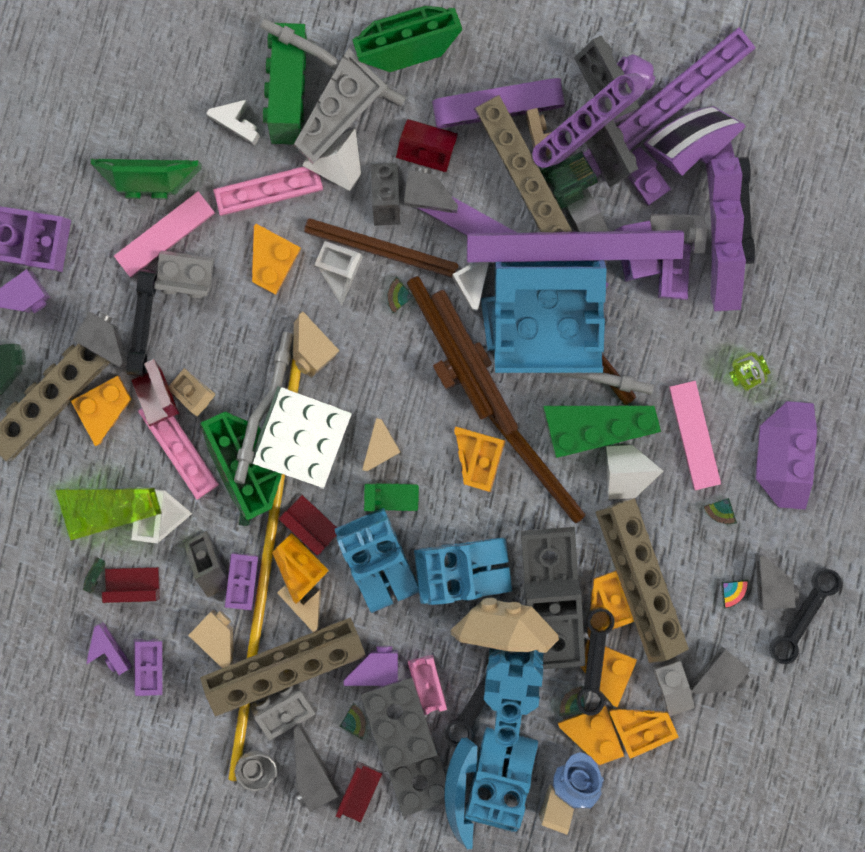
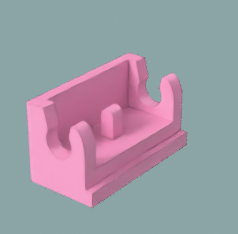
M434 655L409 660L408 665L411 677H413L424 714L428 715L435 710L439 712L447 710Z

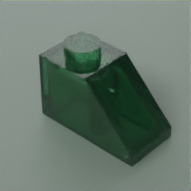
M19 344L0 345V397L20 375L22 365H25V351L21 349Z

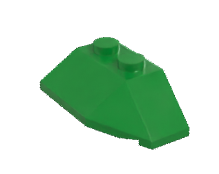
M422 6L376 20L366 27L359 36L353 38L352 41L359 62L387 72H393L441 57L463 29L455 8L445 9L436 6Z
M91 159V165L117 192L124 195L125 199H141V195H151V199L167 200V195H176L202 169V164L198 160Z
M223 412L201 422L200 425L208 452L230 498L247 521L272 509L282 474L255 464H249L245 483L234 482L238 466L237 454L238 450L242 449L248 421L228 412ZM258 426V429H257V433H256V437H255L254 446H253V450H252V451H254L255 445H256V443H257L258 437H259L260 432H261V429H260L259 426Z

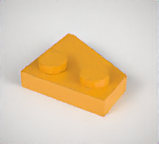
M455 426L454 432L458 443V454L462 465L464 485L491 492L505 440Z
M586 639L584 644L585 666H580L585 673L590 639ZM605 646L600 691L613 706L618 707L637 659Z

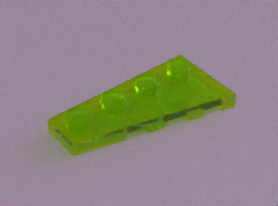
M61 488L55 490L70 541L162 514L155 488Z

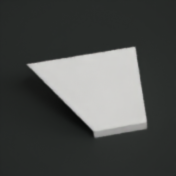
M354 128L340 135L313 164L306 159L303 166L350 191L361 175L356 129Z
M324 241L314 266L319 268L342 306L363 257L358 252Z
M474 262L452 276L453 281L472 311H478L489 262Z
M633 445L606 446L608 499L636 498L663 472L661 468Z
M137 487L131 540L159 543L192 513L165 490Z

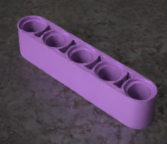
M630 73L614 79L535 146L532 152L535 164L543 168L556 165L566 159L644 93L646 88L644 78L637 73ZM627 80L632 84L633 89L631 93H628L625 88ZM607 97L612 102L611 110H608L605 106ZM586 115H589L592 124L590 127L585 123ZM567 131L571 135V143H568L565 138ZM547 148H549L552 153L551 160L546 155Z
M553 78L435 99L432 101L436 128H448L481 122L474 108L497 95H500L511 117L524 115L527 110L535 108L538 109V112L562 108L565 106L561 79Z

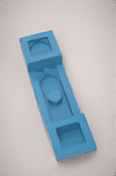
M465 737L461 738L449 763L445 781V809L454 836L468 850L473 847L474 823L464 820L466 773L476 772L477 745Z

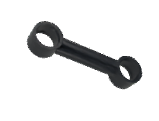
M738 157L742 171L740 203L744 215L742 246L746 264H754L755 244L751 230L749 194L750 160L749 157Z
M140 269L138 273L136 288L138 296L131 348L126 364L127 375L144 377L146 372L144 363L148 359L147 344L153 298L156 294L154 283L157 280V271Z
M821 568L813 574L811 579L813 589L785 634L774 638L770 643V654L779 663L790 664L796 660L799 654L797 643L826 597L832 596L839 591L841 578L834 570ZM825 572L832 573L835 577V585L829 591H822L818 586V578ZM781 641H789L792 644L793 652L787 659H778L775 654V647Z
M604 607L591 609L586 617V623L591 630L584 688L578 692L576 702L580 711L590 716L600 713L604 707V697L600 692L606 636L614 627V617ZM604 611L609 616L610 624L606 629L599 631L592 627L590 620L595 613ZM589 691L596 693L600 697L599 705L592 710L584 709L580 700L582 695Z
M486 674L460 716L451 720L446 725L445 737L447 742L453 747H457L459 743L451 740L449 737L450 727L454 724H463L468 730L467 738L471 740V727L486 704L484 700Z

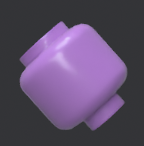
M631 54L628 57H622L617 63L623 70L624 75L630 73L641 75L645 81V90H649L654 84V68L650 62ZM627 80L626 82L630 90H632V84L629 80Z

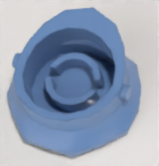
M579 752L571 755L565 765L556 769L553 777V787L555 794L572 808L591 809L602 794L601 787L604 779L601 777L600 770L591 756Z

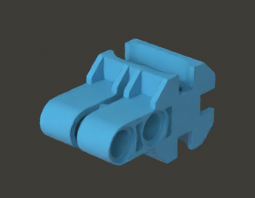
M384 508L335 528L337 542L343 557L348 563L351 574L359 586L371 613L394 604L387 588L388 586L392 587L398 602L419 593L417 581Z
M506 538L446 544L439 547H426L414 550L421 604H448L458 600H473L482 596L513 591L510 567L491 568V565L509 562ZM447 553L449 564L445 567L444 559ZM478 567H479V570H477V571H472V569H475V568H478ZM449 580H451L450 592H448L447 582Z
M489 648L484 700L493 711H496L494 739L500 746L510 747L514 745L519 738L522 715H527L539 707V686L542 687L544 653L537 652V650L515 652Z
M485 728L476 772H474L470 786L471 790L465 808L464 820L515 833L517 829H520L526 808V797L530 790L531 774L538 740L519 735L517 742L511 746L509 754H506L507 747L500 746L494 739V729ZM507 762L505 774L502 777L503 763ZM487 788L491 793V799L482 800L478 796V789ZM511 794L515 796L517 805L515 807L507 806L504 802L505 795Z

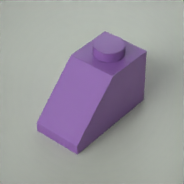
M27 269L0 288V308L27 313L32 311L36 313L47 305L45 301L51 298L34 273Z
M376 646V650H371L345 677L344 686H384L398 681V650H392V646Z

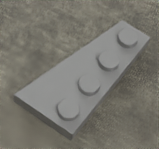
M349 48L293 144L312 164L387 87L364 63L359 62L358 57Z

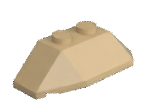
M484 598L450 630L451 635L459 642L504 651L529 652L537 650V652L546 653L559 640L558 634L533 607L521 605L518 602L497 601L495 598Z

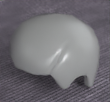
M259 750L249 751L240 757L236 764V780L246 790L255 792L267 789L273 779L277 777L276 763L267 753Z

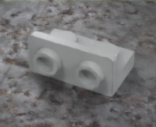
M161 250L154 289H159L165 294L186 293L192 298L207 296L212 286L214 258Z
M300 683L258 699L251 704L253 717L269 741L316 715L313 706L301 690Z

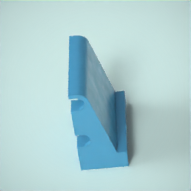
M604 260L494 262L495 373H603L602 352H604V302L606 301L607 272Z

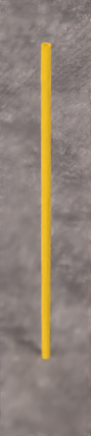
M292 359L287 390L298 393L301 371L297 368L296 361ZM284 474L281 476L272 509L269 510L247 658L257 655L259 650L273 558L272 552L274 551L285 480ZM250 703L239 707L228 776L230 781H237L235 767L243 755Z

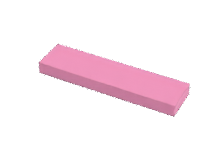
M300 167L213 189L219 214L224 216L323 191V186L319 174L306 167Z
M198 191L115 254L114 257L129 277L132 278L140 269H144L157 259L161 250L167 251L213 216L215 212Z
M696 381L669 387L694 490L720 485L721 481Z
M143 409L138 411L197 500L220 485L175 416L150 427Z

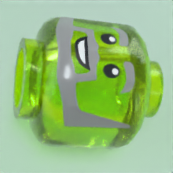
M750 352L733 360V370L729 372L735 387L741 385L745 391L765 384L768 381L767 375L771 374L763 355L758 356L755 352Z

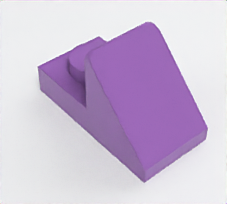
M638 147L632 153L636 158V165L639 169L628 176V178L649 206L671 189L656 169L658 164L641 147Z
M102 622L94 627L86 664L105 653L107 656L105 659L106 664L112 672L116 671L118 675H121L132 667L131 663L105 623Z

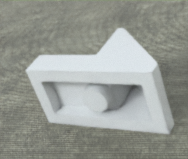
M246 100L209 109L206 113L210 119L254 146L260 138L259 134L255 131L257 127L245 119L239 122L248 107Z

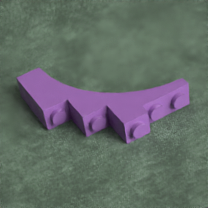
M730 141L711 161L705 164L709 189L712 236L710 295L714 311L741 310L746 265L742 246L744 215L740 203L742 171L738 157L735 158Z

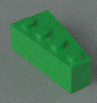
M275 23L283 28L287 26L295 30L294 34L307 40L305 24ZM268 33L267 47L271 49V57L266 58V74H270V82H265L264 97L268 99V107H263V124L268 125L271 144L293 145L302 130L301 122H304V101L302 96L305 95V74H303V71H306V52L290 43L286 45L278 41V37Z
M542 406L554 458L661 432L655 406Z

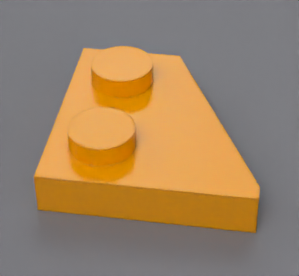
M255 223L252 282L277 295L302 248Z
M116 376L75 398L71 403L94 445L98 446L102 443L103 438L110 428L114 426L119 419V415L125 410L132 398L120 376Z
M292 533L272 552L295 604L329 571Z
M616 570L593 578L590 610L595 607H604L612 613L614 617L613 629L634 622ZM602 611L595 613L590 623L593 628L602 631L609 626L610 619L608 614ZM588 627L587 635L590 638L591 630Z
M606 705L596 715L590 716L580 713L557 722L559 728L591 756L598 765L624 757Z
M608 710L630 759L679 738L667 711Z

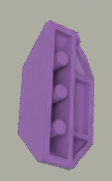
M786 401L759 426L755 479L779 508L806 510L813 486L817 438L814 403Z

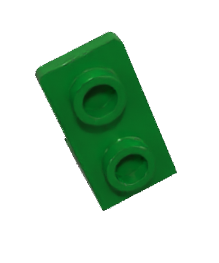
M365 483L364 511H375L382 508L391 511L418 510L419 486L417 484Z

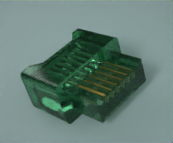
M582 151L556 165L539 167L545 181L551 183L555 188L554 195L560 209L584 198L583 190L598 183L596 174L593 172Z

